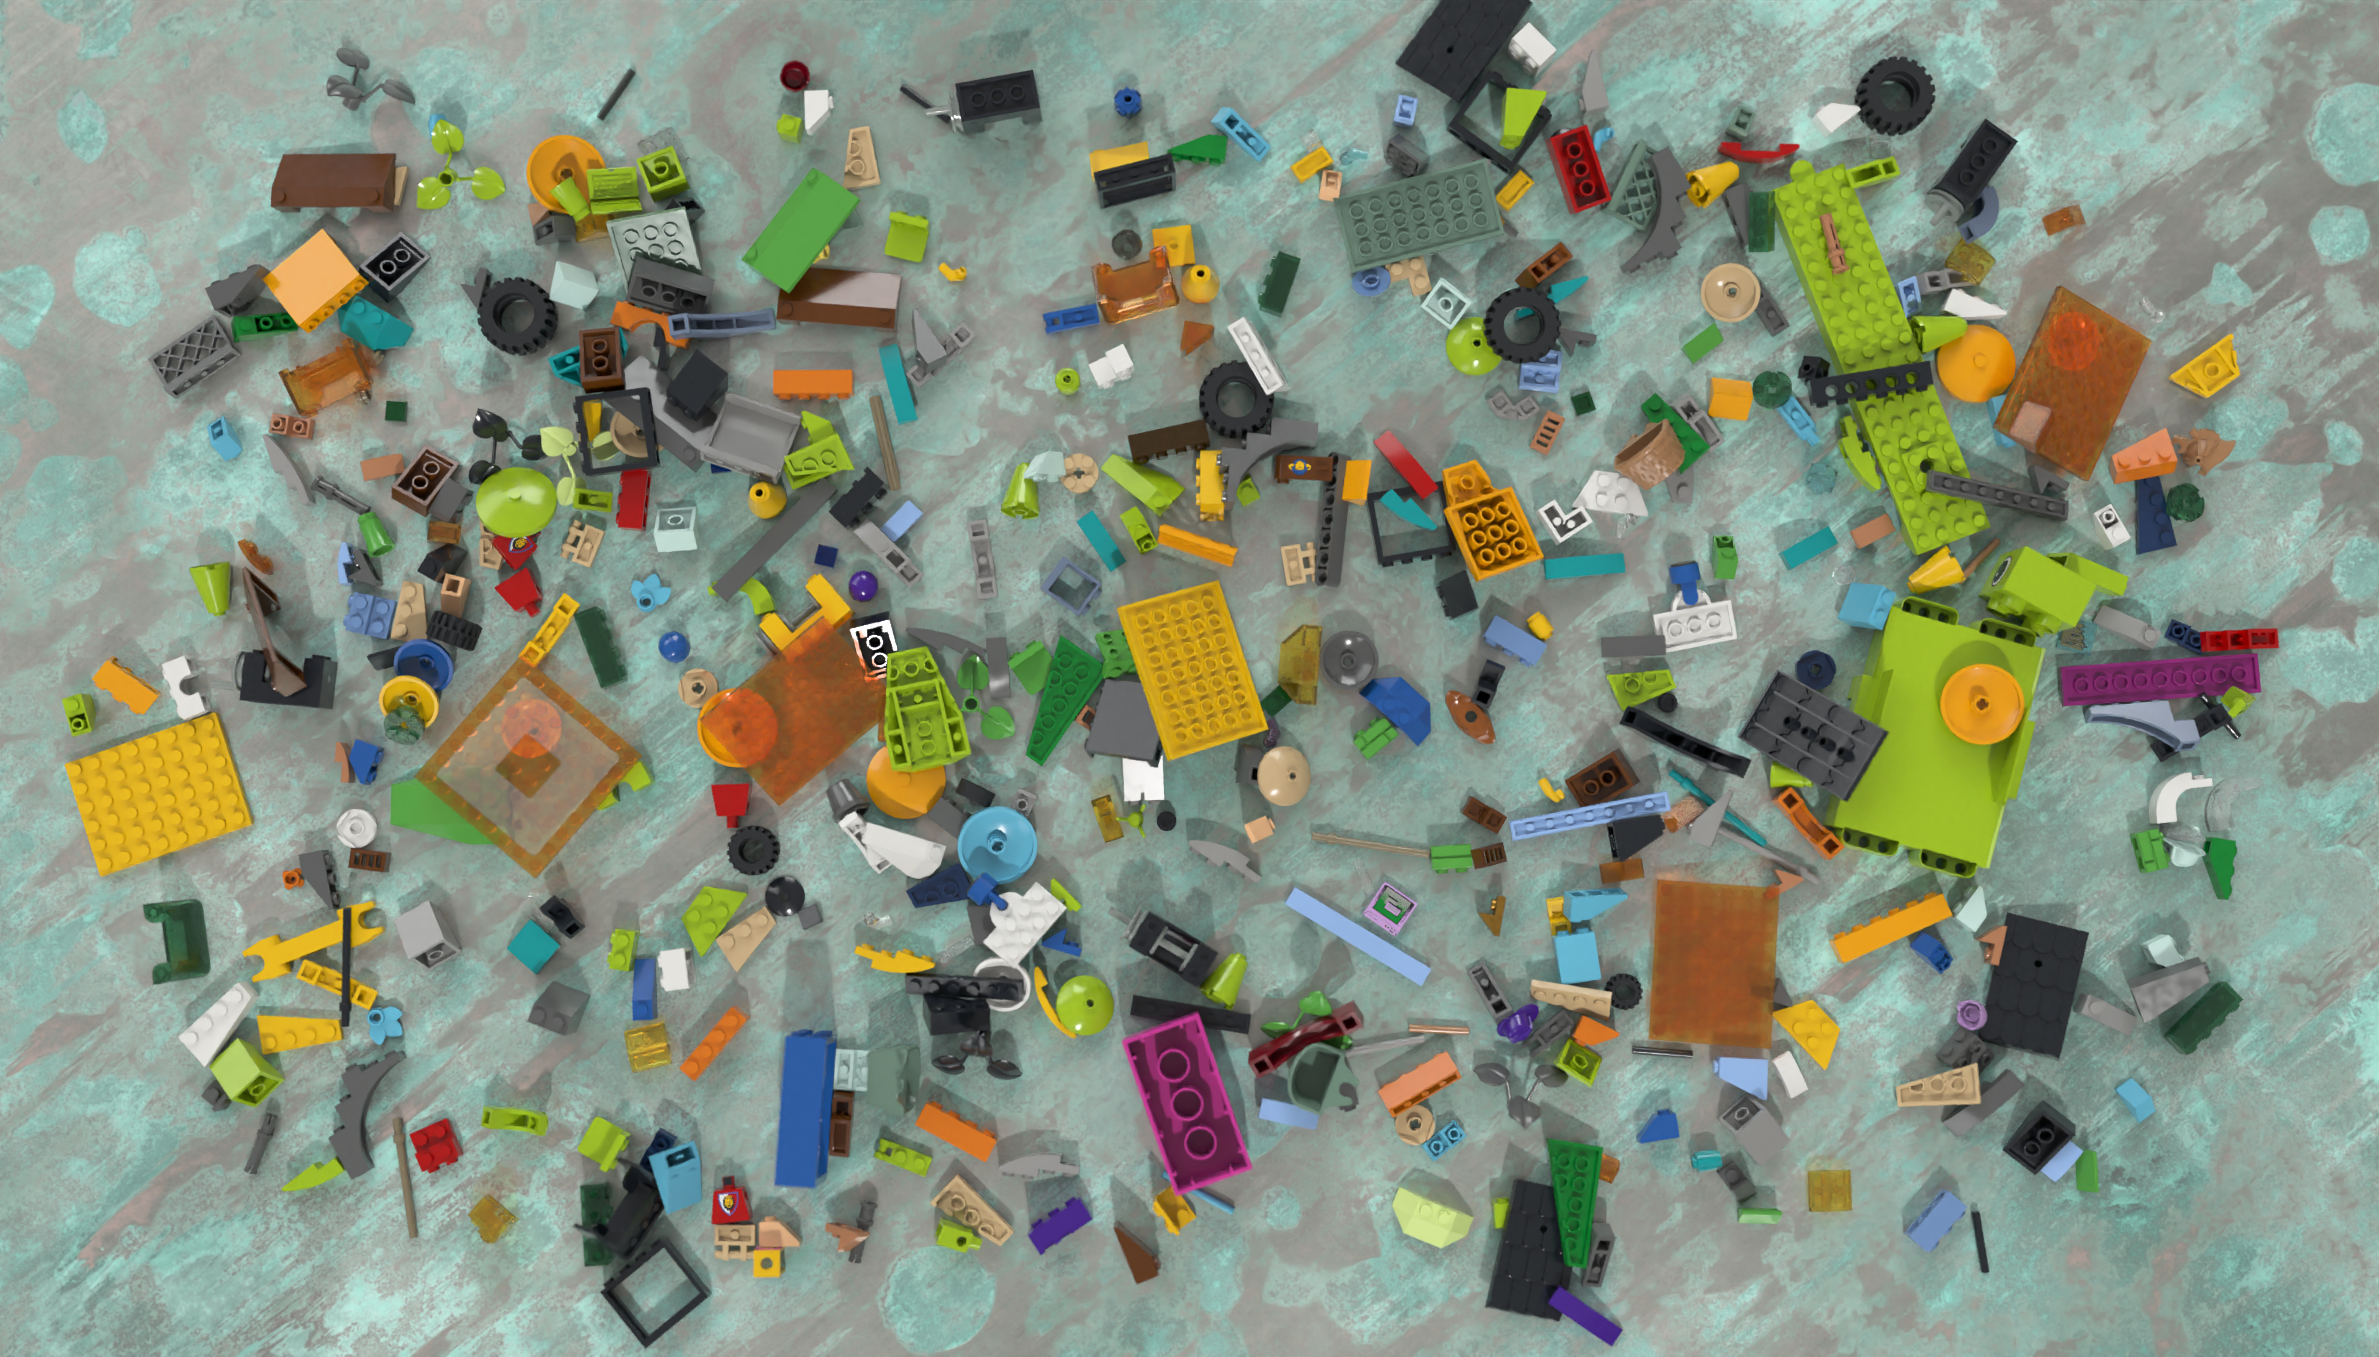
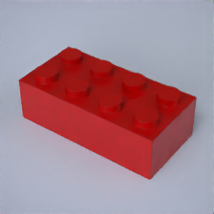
M1587 124L1545 140L1570 215L1612 200Z

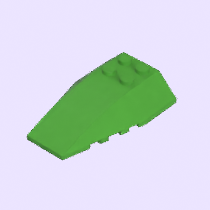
M469 765L392 784L390 824L466 844H510V824H506L507 785H511V765Z

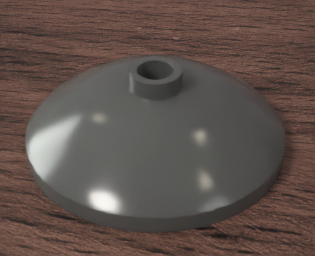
M1342 631L1331 636L1324 643L1319 656L1320 669L1325 679L1331 685L1343 690H1355L1368 684L1375 676L1379 664L1378 652L1373 642L1364 634L1356 631ZM1345 658L1351 659L1350 665L1344 663Z

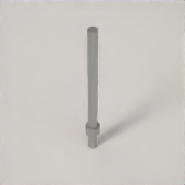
M1720 826L1719 834L1787 868L1797 876L1806 878L1815 884L1820 882L1821 877L1809 872L1808 868L1802 865L1798 866L1737 833Z

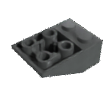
M1397 134L1388 141L1384 158L1387 164L1392 167H1398L1402 170L1401 173L1405 177L1410 178L1421 173L1429 162L1430 155L1402 135Z
M254 264L247 267V270L241 273L235 272L230 274L229 278L223 281L217 280L212 282L211 286L205 288L214 310L228 318L248 310L267 285L262 279L271 271L260 264Z

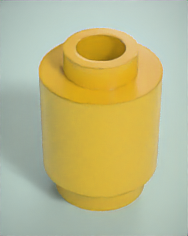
M1539 611L1526 620L1529 624L1527 626L1538 640L1542 638L1545 641L1553 635L1551 632L1554 630L1553 626L1545 615H1541Z

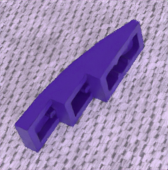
M1561 1286L1557 1287L1548 1300V1303L1611 1347L1623 1331V1329Z

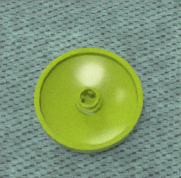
M525 467L506 468L492 474L482 483L476 495V510L483 525L493 533L509 538L526 537L541 531L552 521L558 506L557 494L552 482L539 471Z

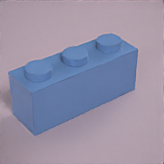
M1498 615L1492 618L1482 635L1485 638V643L1492 647L1497 645L1502 648V653L1509 657L1514 655L1520 659L1518 662L1526 667L1530 665L1532 667L1535 666L1547 647V644Z
M1942 1189L1904 1234L1927 1253L1933 1251L1938 1246L1940 1238L1943 1235L1946 1236L1951 1231L1953 1223L1964 1216L1967 1206L1950 1191Z

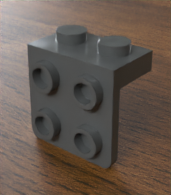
M1960 1026L1935 1054L1939 1060L1950 1066L1953 1070L1978 1063L1979 1075L1994 1059V1054L1981 1039L1963 1026Z

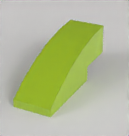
M1894 156L1882 160L1878 159L1844 171L1851 190L1892 180L1901 174Z
M335 1157L326 1165L319 1161L312 1164L281 1189L283 1192L307 1189L346 1172V1169L339 1157Z

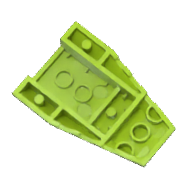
M927 646L888 654L884 734L892 771L917 772L953 764L971 754L963 715L955 703Z

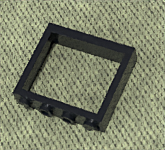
M1489 70L1449 123L1446 131L1483 158L1491 160L1494 166L1509 176L1553 115L1550 114V110L1547 107H1540L1536 116L1542 119V121L1513 160L1510 161L1458 123L1488 82L1504 93L1507 88L1519 89L1515 84L1507 83L1503 80L1502 75L1498 72Z
M1171 153L1093 172L1100 210L1176 191V171ZM1102 182H1106L1107 186L1102 187ZM1171 183L1172 188L1166 189L1165 185ZM1108 199L1109 204L1104 205L1103 200Z
M642 387L575 396L573 410L578 416L576 430L578 434L580 433L581 438L578 446L580 453H583L584 461H581V467L586 476L594 477L661 468L649 388ZM639 395L648 461L593 469L584 403Z
M1443 481L1435 482L1439 487L1435 492H1439L1448 546L1383 557L1374 503L1379 502L1389 490L1367 494L1366 506L1377 566L1382 565V568L1392 567L1396 562H1401L1402 565L1413 563V559L1421 558V561L1432 560V556L1436 555L1446 558L1452 556V553L1456 551L1454 534L1443 511L1447 508ZM1411 486L1393 489L1400 498L1417 496V493Z
M668 1237L663 1241L659 1238L650 1245L651 1251L647 1254L644 1251L635 1258L636 1263L630 1267L627 1264L619 1271L621 1275L617 1279L612 1277L603 1284L605 1288L600 1292L645 1349L712 1294ZM664 1248L700 1294L649 1335L613 1289Z

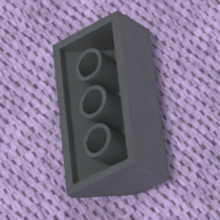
M637 257L625 301L673 315L683 313L706 314L715 279Z

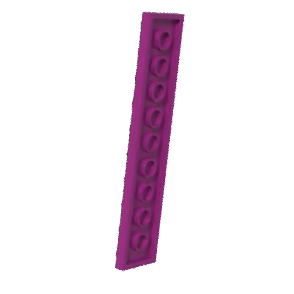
M2258 653L2058 667L2062 707L2198 697L2201 692H2205L2208 696L2225 695L2232 686L2247 693H2261Z

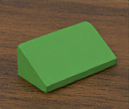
M1713 323L1684 345L1681 350L1694 364L1723 342L1724 339L1715 323Z
M2084 1149L2082 1150L2083 1153L2075 1161L2077 1190L2098 1192L2097 1153Z
M1738 1208V1223L1777 1224L1782 1217V1212L1777 1208Z

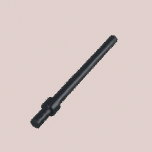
M349 907L343 908L341 1002H339L342 1027L349 1026L350 1011H352V1002L350 1001L351 908Z

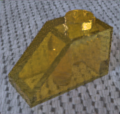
M590 214L576 222V243L610 237L606 223L609 220L615 219L614 214Z
M1110 794L1091 800L1105 843L1123 838L1124 835L1119 821L1116 820L1117 814Z

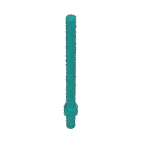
M1673 768L1669 771L1668 775L1676 780L1681 788L1685 791L1689 790L1709 807L1716 802L1696 787L1687 776L1683 777ZM1726 810L1724 816L1726 820L1761 847L1765 846L1767 840Z

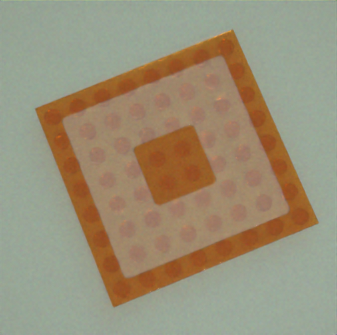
M521 655L414 777L536 879L643 755Z

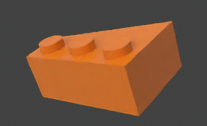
M2164 428L2111 456L2108 468L2114 484L2174 473L2178 460L2167 429Z

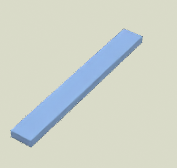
M1667 791L1513 820L1509 821L1512 839L1515 841L1671 811Z
M1296 887L1293 888L1285 902L1287 906L1422 986L1431 971V968Z

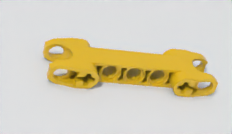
M375 901L347 906L351 908V948L366 944L386 932L384 926L370 929L364 923L365 913L377 906ZM343 908L336 911L339 919L336 922L285 942L281 941L279 934L260 940L242 952L244 957L257 954L264 960L263 970L251 977L253 983L287 975L293 972L290 962L341 943L343 938Z

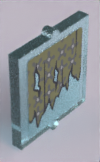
M2079 620L2074 628L2058 631L2056 648L2091 656L2093 643L2096 642L2097 624Z

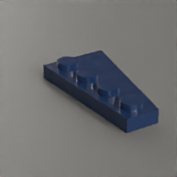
M2155 476L2136 480V539H2138L2136 555L2177 546L2160 477Z

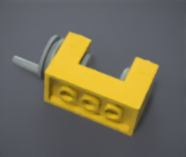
M814 574L807 580L808 584L805 587L808 591L806 595L812 603L790 621L783 613L780 615L775 612L773 614L768 613L761 619L762 623L757 628L759 633L756 631L752 633L772 657L755 671L759 678L780 661L779 656L786 657L790 662L797 664L856 614L823 575ZM818 608L819 611L817 613H815L798 629L796 628L798 624H800L805 618H807L811 613H813Z

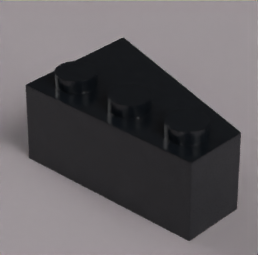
M923 995V1018L930 1036L990 1030V1007L986 999Z

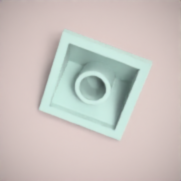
M556 261L549 300L586 310L599 291L593 272Z
M1441 278L1421 307L1451 330L1470 308L1473 301L1445 279Z

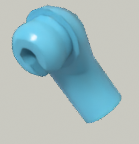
M1605 127L1595 132L1593 144L1596 153H1600L1603 142L1614 137L1615 131L1613 128Z

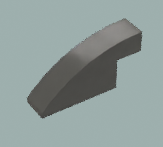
M2005 1069L1992 1083L1983 1081L1980 1084L1982 1104L1958 1105L1942 1123L1955 1137H1958L1994 1113L2025 1084L2011 1070Z

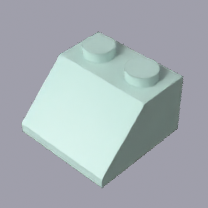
M697 507L657 510L654 538L658 552L698 549L699 525Z

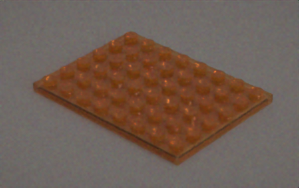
M2056 286L1992 428L2077 478L2089 481L2152 340L2063 286Z
M821 616L700 718V721L775 803L780 806L885 717L886 686L824 616Z
M1657 880L1648 1039L1771 1049L1780 888Z

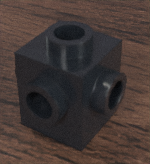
M1804 356L1797 378L1807 386L1809 380L1828 377L1830 363L1822 357Z

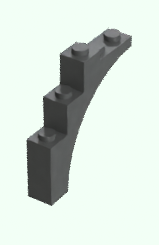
M1668 146L1647 159L1653 172L1657 189L1655 220L1650 234L1642 247L1632 258L1620 266L1623 273L1627 271L1633 273L1641 268L1639 264L1646 261L1648 264L1658 257L1660 260L1664 258L1670 260L1677 256V250L1682 248L1672 230L1683 225L1682 220L1687 218L1677 200L1688 194L1686 190L1691 188V185Z
M1271 418L1270 425H1266L1265 434L1247 432L1246 438L1241 441L1240 449L1222 447L1221 454H1217L1216 466H1219V474H1223L1222 484L1226 485L1221 496V502H1225L1224 510L1232 511L1240 483L1258 463L1284 451L1297 449L1314 450L1318 441V423Z
M393 1050L384 1055V1060L380 1062L375 1060L366 1066L365 1064L357 1065L354 1063L345 1068L346 1072L340 1075L350 1094L339 1099L340 1103L334 1106L344 1125L333 1130L334 1135L328 1138L351 1180L375 1168L366 1140L368 1107L376 1088L385 1075L395 1065L407 1058L404 1051L396 1052Z

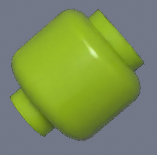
M1063 368L1058 371L1055 376L1056 388L1064 395L1076 393L1081 384L1077 371L1072 368Z

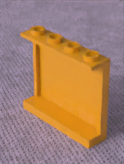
M321 229L262 279L297 325L308 334L369 283L337 246L334 238L324 229Z

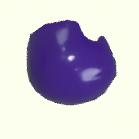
M866 570L857 571L849 580V595L855 601L861 603L872 600L878 591L877 578L873 573Z

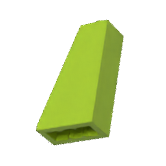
M2071 552L2047 553V558L2097 584L2096 591L2110 596H2123L2127 588L2128 576Z

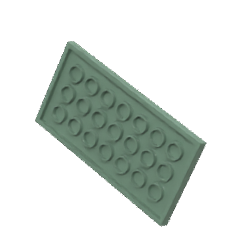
M1486 158L1340 195L1339 198H1333L1352 274L1505 234Z

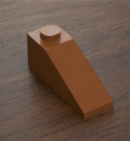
M1560 242L1529 265L1515 281L1520 287L1536 289L1574 256Z

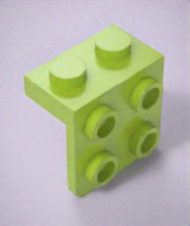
M897 210L896 213L890 211L889 221L891 225L884 249L885 254L917 263L922 262L931 228L929 220L921 215H915V217L908 216V213Z
M597 1116L592 1121L579 1144L578 1152L601 1164L599 1169L608 1172L617 1167L619 1163L617 1161L618 1157L629 1146V1138L632 1134Z

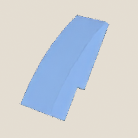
M1262 1097L1258 1118L1316 1130L1319 1115L1305 1111L1290 1102Z

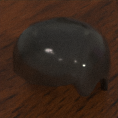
M1124 229L1113 237L1111 247L1117 256L1129 261L1140 254L1143 242L1136 232Z

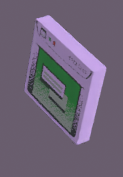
M1384 881L1363 912V915L1396 937L1417 906V903Z

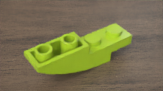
M1851 415L1843 417L1839 420L1843 438L1836 441L1840 453L1857 480L1869 491L1875 492L1881 489L1880 485L1882 484L1880 475L1876 474L1875 458L1871 455L1870 451L1862 453L1863 445L1861 439L1856 434L1857 424L1855 420H1852Z

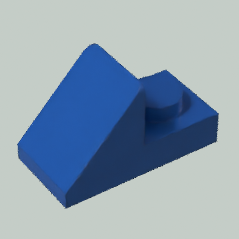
M1068 927L1046 939L1041 944L1043 947L1080 957L1082 952L1079 943L1068 941L1067 944L1064 943Z

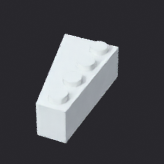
M247 981L238 982L178 1038L204 1067L209 1066L224 1051L228 1041L236 1033L240 1023L246 1018L260 995Z

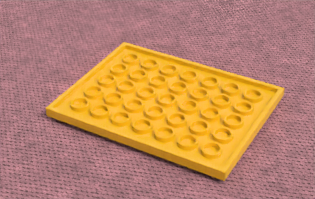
M1219 580L1116 608L1167 761L1269 729Z
M218 712L64 764L100 877L254 825Z

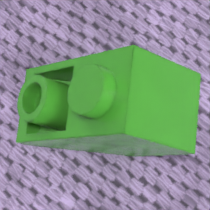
M1713 536L1712 568L1714 578L1735 579L1738 557L1733 536Z

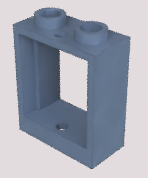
M1064 556L1040 587L1043 592L1078 617L1081 614L1086 615L1091 608L1089 603L1093 598L1097 599L1103 591L1101 589L1102 583ZM1067 567L1094 585V588L1078 609L1051 591Z

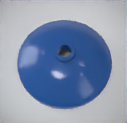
M413 639L404 643L396 652L394 670L397 677L413 676L425 681L437 693L445 689L451 682L454 675V663L450 654L440 644L428 639Z

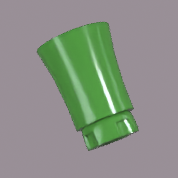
M369 512L358 517L359 528L370 557L374 558L385 555L396 547L375 512Z

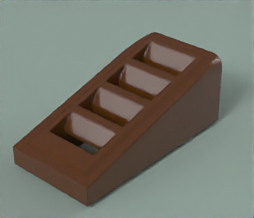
M1503 842L1471 850L1475 869L1507 862Z
M351 848L348 868L389 872L391 852ZM356 853H360L358 865L354 864ZM364 854H367L365 865H362ZM371 855H374L373 865L370 866ZM378 856H381L380 867H377Z

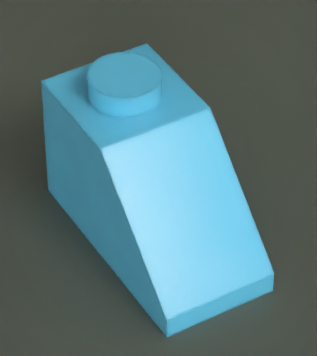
M224 416L207 426L211 446L225 461L237 457L243 451L241 441Z

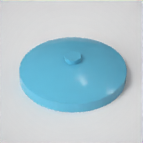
M992 806L977 811L966 820L958 836L957 850L961 864L972 877L976 879L983 872H987L1000 884H1006L1023 876L1032 866L1037 853V837L1032 824L1022 813L1009 807Z

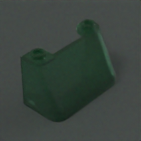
M183 899L143 904L146 920L151 923H162L167 962L157 964L153 968V985L207 976L211 970L202 903L197 899Z

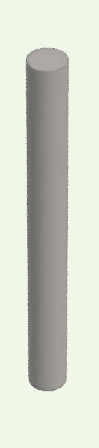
M1420 1035L1345 1048L1346 1056L1421 1044L1425 1043L1424 1036Z

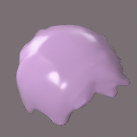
M1975 1000L1959 1001L1957 1006L1959 1010L1957 1014L1958 1023L1967 1030H1976L1983 1027L1988 1017L1984 1006Z

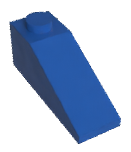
M656 958L635 959L632 994L633 1021L654 1020L658 1018Z

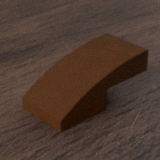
M1473 796L1469 797L1460 812L1498 834L1507 819L1505 815Z

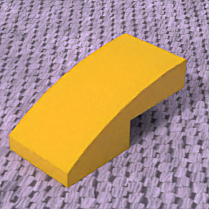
M1564 896L1546 899L1551 937L1557 935V931L1568 930L1569 933H1572L1571 921L1563 914Z

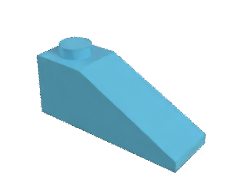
M1222 107L1211 121L1224 136H1228L1229 140L1258 162L1261 161L1271 148L1232 108Z
M1620 887L1564 891L1563 914L1571 922L1575 923L1589 920L1627 899L1628 894Z

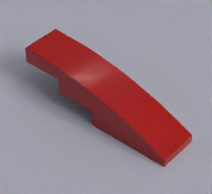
M1389 430L1373 442L1396 473L1400 474L1422 501L1439 488Z
M2277 628L2200 632L2201 652L2279 648Z

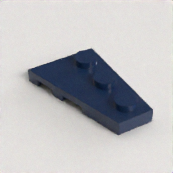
M957 863L906 890L914 907L920 908L971 899L967 896V890L971 884L960 863Z

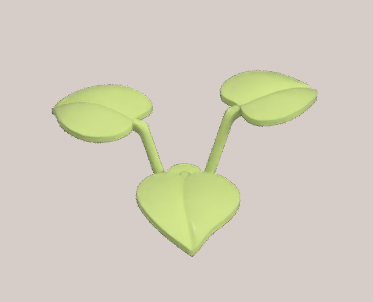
M540 428L543 452L551 457L562 454L572 474V477L562 478L556 490L558 502L562 506H567L573 503L574 488H587L583 478H576L568 456L576 452V447H579L578 442H573V434L567 428ZM610 430L597 434L592 442L593 448H590L591 453L595 452V458L599 461L608 460L619 451L612 440Z

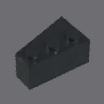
M868 467L864 470L866 474L859 481L855 480L852 484L853 487L846 494L844 493L829 510V513L847 530L850 528L854 529L860 523L859 519L864 514L868 515L873 510V504L877 500H883L888 494L887 490L889 488Z

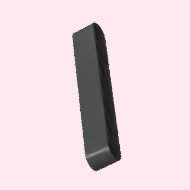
M1331 452L1328 457H1333L1332 481H1324L1314 580L1317 586L1336 589L1341 581L1349 504L1348 501L1342 500L1346 463L1347 461H1352V458L1345 454Z

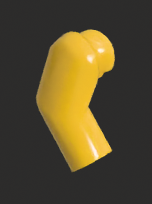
M945 262L938 267V270L949 281H962L967 276V270L964 267L952 270Z
M1542 778L1538 781L1544 794L1552 801L1558 803L1565 798L1561 789L1554 791L1547 778Z

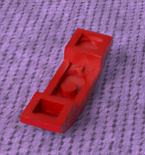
M1721 142L1717 147V151L1736 161L1763 164L1776 162L1793 155L1800 148V144H1779L1775 151L1741 150V142Z

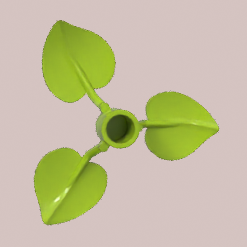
M444 119L438 120L432 132V145L438 154L449 153V156L444 166L445 170L439 173L438 178L430 176L420 181L417 188V207L430 210L445 206L451 198V192L446 187L460 181L472 180V192L476 197L483 200H490L505 193V185L501 176L492 168L478 167L474 171V177H458L457 172L449 168L453 156L452 152H458L462 149L464 136L455 125Z

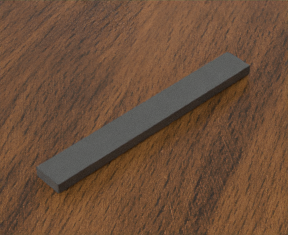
M1934 470L1927 471L1925 491L2059 521L2068 520L2069 501Z
M824 477L821 478L712 587V590L725 602H728L838 492L837 489Z

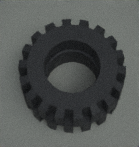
M438 610L434 611L426 634L431 638L461 649L474 651L483 628L478 624Z
M745 826L742 829H738L736 834L731 836V841L727 845L729 847L727 855L730 857L728 860L734 865L733 868L739 870V873L750 876L765 874L768 870L772 869L774 864L778 862V855H780L778 848L780 844L777 842L775 834H772V831L762 826ZM750 839H758L764 846V855L758 862H749L744 856V845Z

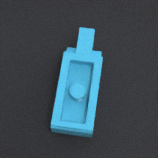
M1792 394L1775 406V409L1798 438L1802 441L1806 440L1811 447L1820 441L1815 434L1817 431L1816 424Z

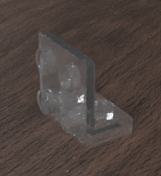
M664 127L657 134L645 136L640 139V142L636 143L644 156L673 145L680 162L689 159L679 136L672 127Z

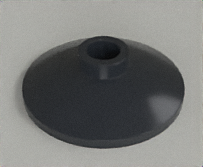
M780 877L772 881L767 887L765 901L771 912L778 916L787 917L796 914L802 908L805 901V892L797 880L791 877ZM782 893L787 894L785 901L780 897Z

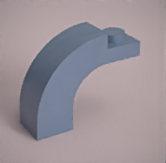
M1994 186L1984 188L1973 204L1974 212L1972 218L1958 227L1966 244L1988 233L1996 223L1999 214V200Z

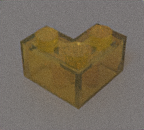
M490 1194L483 1196L468 1214L471 1222L475 1226L480 1227L477 1231L481 1234L480 1238L492 1245L503 1239L519 1220Z

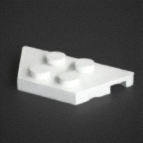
M1594 471L1572 504V508L1575 509L1583 506L1585 510L1642 517L1648 516V511L1638 485L1621 473Z

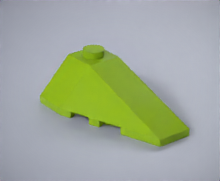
M1112 454L1100 468L1159 519L1164 516L1186 490L1171 476L1138 463H1133V461Z

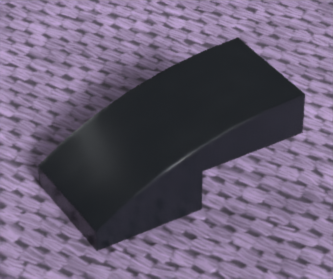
M656 327L653 347L660 350L657 367L662 371L669 372V343L666 342L665 332L660 327Z

